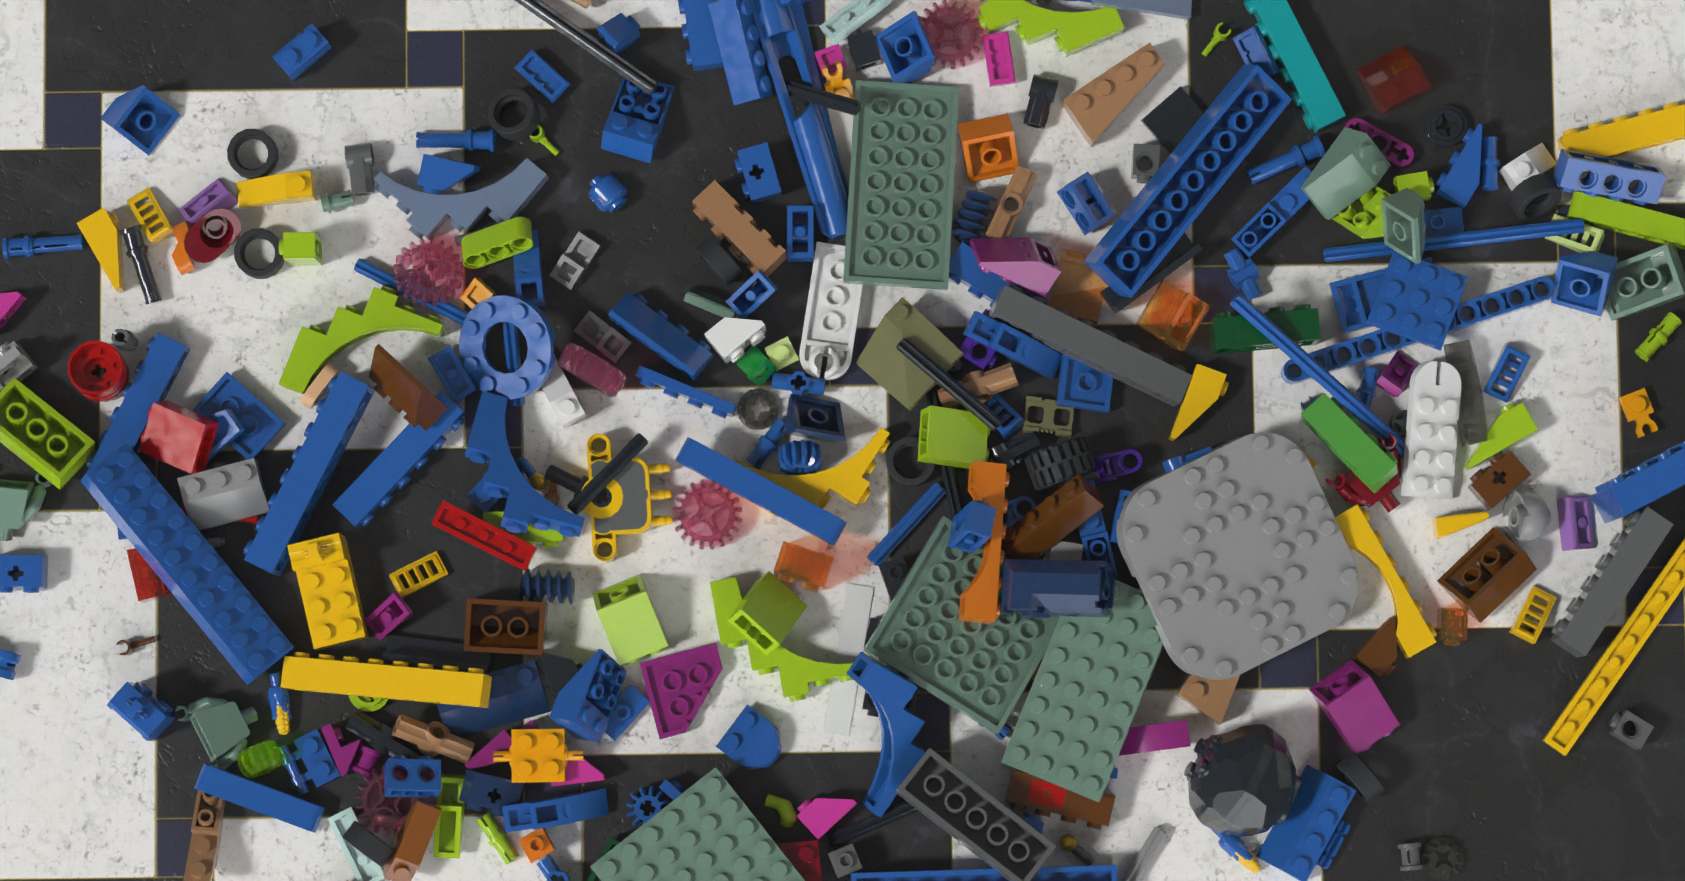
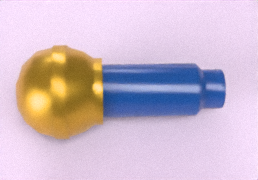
M523 456L519 457L517 462L529 478V484L536 491L545 489L547 486L545 476L536 472L530 462Z

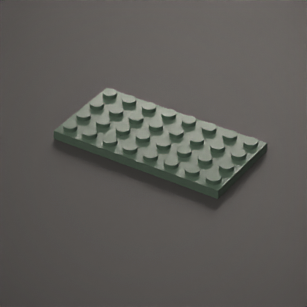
M856 80L854 99L861 102L860 107L862 109L856 116L853 115L843 283L948 290L959 87Z
M1115 580L1114 605L1112 609H1106L1110 613L1109 617L1060 616L1001 760V763L1099 803L1163 648V643L1155 628L1157 622L1142 590Z

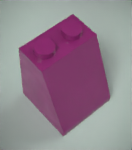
M1350 660L1309 689L1346 745L1356 755L1368 750L1374 742L1381 737L1390 735L1394 728L1400 725L1372 678L1353 660Z

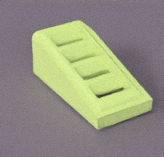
M1554 214L1551 222L1571 219ZM1584 224V235L1581 243L1576 242L1580 233L1572 234L1570 240L1566 239L1567 235L1545 237V239L1579 253L1599 252L1605 234L1602 229ZM1590 236H1593L1594 240L1591 247L1586 246Z

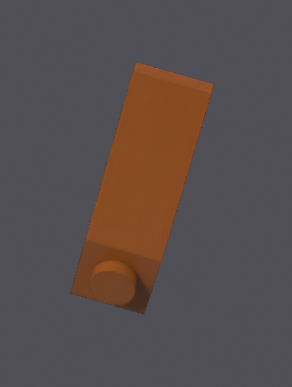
M417 799L390 846L394 849V852L383 865L384 878L391 881L412 880L421 864L441 814V807Z

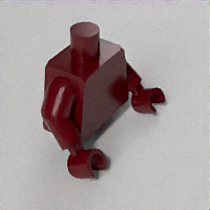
M1390 431L1387 432L1389 434L1387 441L1384 442L1380 436L1377 437V440L1381 445L1379 448L1382 451L1388 450L1397 459L1398 473L1374 494L1351 470L1344 474L1334 470L1333 472L1336 474L1335 481L1328 478L1325 481L1335 488L1344 501L1354 505L1358 504L1359 507H1371L1379 501L1388 513L1401 504L1391 492L1401 484L1399 480L1402 477L1400 456L1395 446L1397 440Z

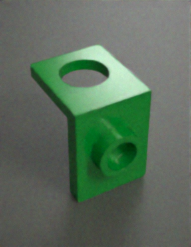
M751 346L736 363L747 374V377L759 387L777 369L756 346Z

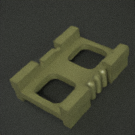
M1026 396L1023 433L1034 431L1035 434H1038L1040 431L1042 434L1050 432V434L1055 433V436L1071 437L1074 408L1056 406V400H1042V397ZM1030 406L1042 407L1044 409L1042 423H1030L1028 421V409ZM1056 409H1066L1070 412L1068 426L1054 424V412Z

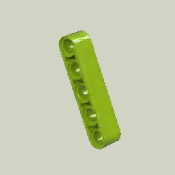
M1573 192L1567 218H1581L1584 224L1664 245H1675L1676 248L1685 249L1684 218L1600 196H1589L1584 192Z

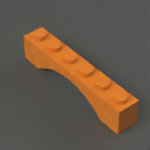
M975 461L969 465L968 492L974 501H984L988 506L996 508L991 537L984 543L982 561L970 585L960 594L958 621L990 624L995 622L996 618L1000 615L1001 604L997 602L998 592L1002 588V576H999V569L1004 561V550H1001V540L1005 538L1006 525L1003 524V513H1006L1008 507V499L1004 498L1005 488L1008 487L1010 479L1009 472H1006L1007 464Z

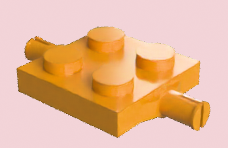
M511 729V746L509 751H493V756H504L493 757V762H509L512 769V783L566 782L565 769L568 761H584V756H573L584 754V749L568 750L565 743V729Z

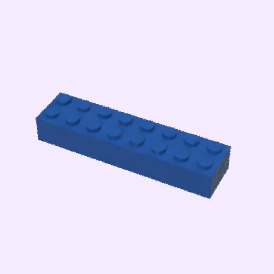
M341 371L338 376L334 375L328 386V389L331 391L327 398H322L316 409L318 416L315 422L308 424L304 432L306 439L303 445H298L293 453L292 459L295 460L290 470L286 469L280 479L282 486L279 492H274L268 502L270 509L266 517L262 516L256 525L258 533L254 540L250 539L243 552L246 554L244 560L279 577L290 558L287 545L295 544L299 541L375 392L369 385Z

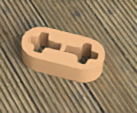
M329 362L305 391L300 402L309 409H313L328 391V386L333 376H338L341 370Z

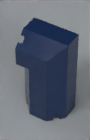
M1004 559L1000 611L1014 616V611H1018L1020 617L1050 618L1051 616L1109 617L1110 613L1106 609H1112L1115 595L1114 577H1109L1108 571H1113L1112 565L1106 561Z

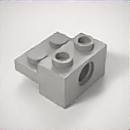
M8 341L0 346L1 392L13 378L21 382L38 369L22 346L15 341L11 343Z

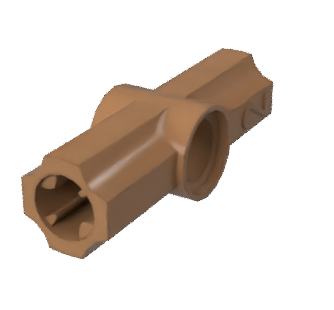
M1016 166L984 237L1009 238L1036 180V173L1025 167ZM1007 200H1014L1018 204V209L1013 212L1007 211L1004 208V203Z
M1011 363L987 372L981 370L971 372L964 376L962 381L958 382L982 403L989 401L996 393L1019 385ZM943 388L937 390L944 408L956 409L963 406Z
M400 714L397 718L392 732L393 736L416 744L418 749L427 756H436L439 753L459 762L467 763L474 749L473 742L449 733L448 728L440 722L434 721L425 724L403 714Z

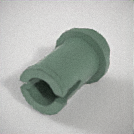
M351 190L331 195L325 193V196L320 197L323 212L329 211V214L332 213L331 210L354 206Z

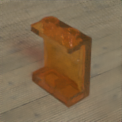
M1063 249L1059 261L1061 273L1053 284L1048 306L1054 309L1056 307L1065 309L1070 312V317L1077 320L1082 318L1097 325L1104 299L1100 292L1107 287V284L1083 262L1087 258V254Z

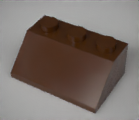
M380 344L375 347L369 378L376 384L373 389L384 399L388 395L391 398L388 403L398 413L404 410L407 414L403 418L414 428L419 425L427 431L448 408Z
M1493 527L1444 573L1437 582L1468 614L1481 623L1530 577L1537 568L1522 548Z
M467 598L464 651L543 655L547 631L548 603Z

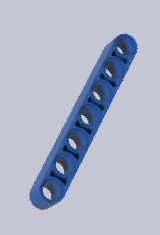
M689 437L685 440L675 461L833 546L836 545L847 522Z

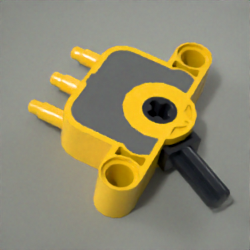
M601 433L593 434L588 439L587 459L589 478L583 476L581 479L554 465L548 467L545 478L575 493L573 496L575 497L613 459L611 441ZM602 439L606 441V449L603 452L596 453L593 451V443L596 440ZM633 458L599 493L602 495L604 492H607L606 496L609 498V501L607 503L602 502L599 505V500L595 497L584 508L585 512L591 516L593 554L599 561L608 563L616 558L618 554L617 536L639 535L648 531L651 526L673 524V516H653L652 500L671 498L672 491L664 489L651 490L650 474L670 472V464H645L641 459ZM604 543L612 546V553L608 557H601L598 552L599 547Z

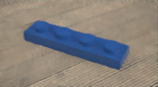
M639 365L635 374L640 379L639 384L651 389L655 385L664 389V394L678 399L679 395L688 398V404L700 409L705 405L712 408V414L726 419L727 415L733 417L737 406L643 366Z

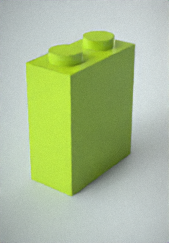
M938 406L926 407L920 413L918 462L969 469V465L975 461L987 462L989 458L987 437L991 429L970 411Z
M768 571L753 584L727 621L767 656L782 643L807 605Z

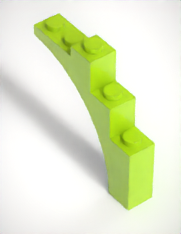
M980 0V2L985 1V4L979 6V14L976 15L980 28L982 30L986 28L988 34L1017 23L1018 25L1015 26L1016 33L1020 41L1025 40L1027 46L1056 34L1057 37H1054L1057 49L1059 52L1064 51L1066 57L1121 34L1125 28L1117 9L1111 7L1074 13L1052 11L1034 6L1024 0Z
M383 285L381 289L374 287L363 315H360L361 310L346 305L345 309L337 307L327 335H324V329L312 324L309 328L301 327L279 385L303 395L329 361L345 348L361 339L384 332L401 330L424 332L442 337L445 327L440 324L441 319L426 314L424 318L416 315L417 310L407 305H402L399 308L401 299L396 296V290Z
M737 578L710 582L721 645L727 644V649L742 647V641H747L752 671H758L759 675L774 673V668L778 667L784 698L789 697L790 702L806 699L805 694L810 693L809 683L811 682L814 683V687L830 684L829 679L839 678L840 682L853 680L846 674L853 663L832 664L816 662L798 656L780 645L766 656L727 621L743 600Z

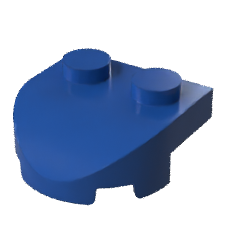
M746 705L716 747L746 769L767 768L777 760L781 753V733L772 722L749 705Z

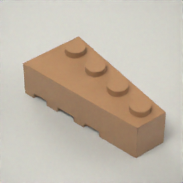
M1150 42L1063 100V108L1090 147L1097 142L1103 133L1108 130L1113 122L1163 69L1164 62Z
M715 180L692 201L695 207L692 211L702 222L707 219L713 225L710 230L720 240L725 238L731 244L728 248L738 259L743 256L749 263L746 267L753 275L761 269L768 277L787 259L786 250L781 245L777 247L771 235L765 229H759L753 217L744 209L741 210L739 208L740 205Z
M1189 674L1175 695L1217 725H1221L1240 675L1229 679L1206 680Z

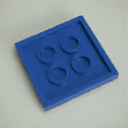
M1394 250L1366 324L1441 351L1468 277L1423 260L1415 264Z

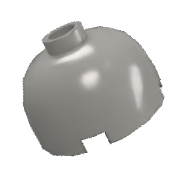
M1514 491L1515 493H1509L1503 506V517L1508 515V526H1503L1507 538L1512 542L1518 543L1532 542L1540 538L1551 521V513L1544 500L1536 493L1530 491Z

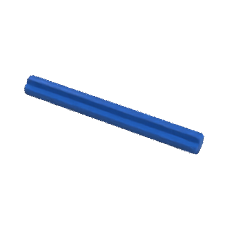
M359 258L354 266L356 272L392 288L398 293L462 325L469 313L362 258Z

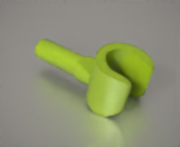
M1223 22L1216 26L1213 32L1214 37L1201 53L1205 57L1208 56L1219 41H1225L1231 33V28L1227 34L1219 32L1218 29L1222 26Z
M538 125L539 135H530L529 137L535 143L540 142L557 156L560 151L548 141L544 130Z

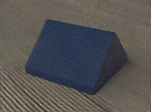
M790 394L783 434L831 443L844 441L846 437L840 403Z

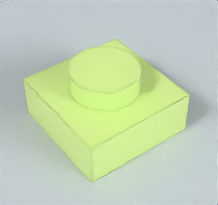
M788 336L764 348L770 361L777 367L776 372L799 361Z

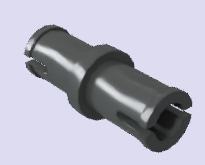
M116 329V334L112 333L111 339L120 350L131 352L135 350L134 346H138V340L131 331Z

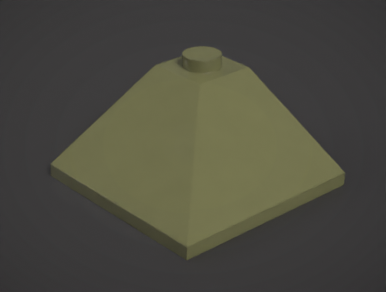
M901 297L884 315L856 364L904 407L911 411L936 385V382L896 348L897 344L903 338H907L946 372L964 354L924 315Z

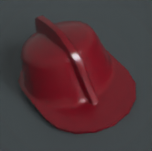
M224 208L213 209L204 214L185 235L184 248L186 253L196 262L206 263L215 260L239 238L242 230L241 221L234 212Z

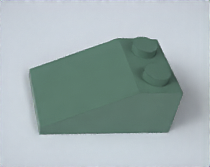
M1345 127L1300 188L1323 217L1330 220L1375 187L1391 164L1367 133Z
M1666 244L1617 263L1614 280L1606 302V308L1611 321L1685 297V272L1675 245Z

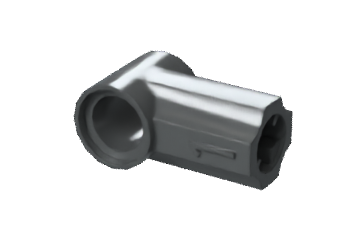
M365 143L345 146V160L350 173L352 195L367 196L375 194L372 166H374L372 144Z

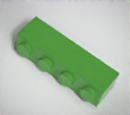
M1323 393L1301 413L1302 422L1375 494L1398 473L1397 459L1388 450L1382 451L1378 447V440L1370 432L1365 434L1360 429L1361 424L1351 414L1347 416L1342 411L1343 406L1336 398H1329Z

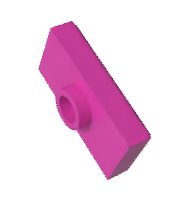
M1008 31L982 35L990 87L1015 84L1016 80Z

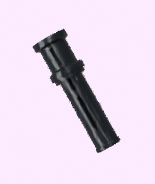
M140 224L120 230L119 233L124 237L127 246L126 255L132 258L146 301L145 304L147 305L160 301L162 298L160 297L146 254L149 252V247L144 243L140 231L142 225Z

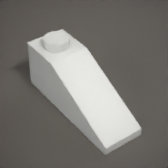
M555 357L552 372L541 387L565 429L587 417Z

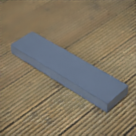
M1091 0L1092 5L1187 20L1191 18L1192 0Z

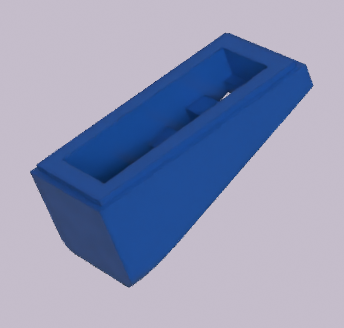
M1505 343L1483 392L1507 403L1531 356ZM1508 354L1519 358V364L1507 359ZM1503 364L1515 368V372L1512 373L1502 368ZM1500 373L1511 378L1510 383L1498 378V374ZM1494 382L1507 388L1506 392L1504 393L1492 387Z
M996 393L985 406L991 409L998 402L999 406L993 413L999 416L1004 411L1007 412L1001 418L1002 423L995 431L1005 441H1008L1023 427L1024 420Z

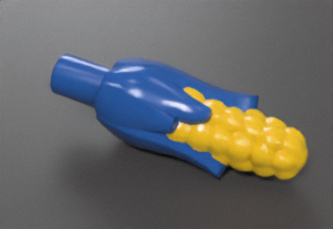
M280 672L270 673L271 687L268 689V700L272 711V720H275L279 734L286 735L290 731L289 721L292 719L288 689L280 687Z
M1212 830L1220 838L1218 841L1219 846L1230 857L1233 856L1236 861H1239V863L1253 873H1258L1261 870V864H1259L1256 856L1253 855L1239 836L1222 834Z

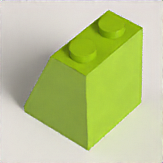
M641 574L592 593L596 611L619 666L622 664H633L640 657L647 654H658L668 646L666 636Z

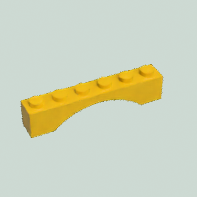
M1357 504L1336 516L1335 519L1348 548L1364 556L1373 564L1388 586L1394 606L1396 643L1404 657L1410 658L1436 643L1434 637L1437 636L1435 629L1430 622L1425 623L1421 616L1424 611L1417 599L1412 600L1408 591L1411 589L1408 582L1403 576H1398L1394 569L1397 567L1393 556L1390 553L1386 555L1381 545L1384 544V541L1377 530L1373 532L1368 523L1371 519L1365 508L1360 509Z

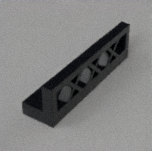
M1184 232L1132 298L1119 296L1109 286L1102 290L1100 294L1115 314L1203 249L1199 243L1194 246Z
M388 635L386 652H383L382 660L408 662L414 665H418V663L431 664L438 668L455 666L459 667V670L468 671V668L483 669L484 673H490L492 653L464 651V644Z

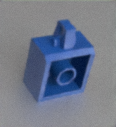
M127 681L109 701L107 706L137 730L146 741H155L176 718L171 714L173 709L162 699L160 701L154 699L151 696L154 692L143 682L140 684L138 681L136 683Z

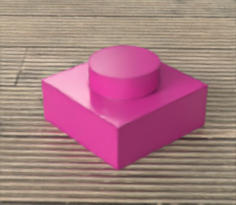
M839 43L814 52L823 78L825 76L821 66L826 65L828 72L834 73L837 69L835 61L839 60L843 71L848 69Z

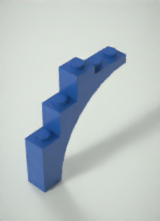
M482 391L465 457L470 458L471 461L476 463H490L483 492L495 498H508L501 527H505L506 530L513 533H526L528 524H532L540 530L551 529L558 531L566 537H580L585 518L565 511L545 499L529 484L519 471L511 455L506 438L505 412L508 398Z
M860 652L846 674L870 695L878 712L882 738L879 765L872 785L862 803L873 814L882 817L897 795V788L926 753L923 747L913 742L925 721L912 710L905 707L918 687L902 674Z

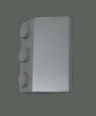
M255 458L177 478L188 517L199 531L265 514L270 509L259 462Z

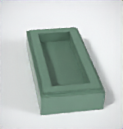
M691 287L687 291L683 300L723 318H734L737 314L725 302L726 300L695 287Z

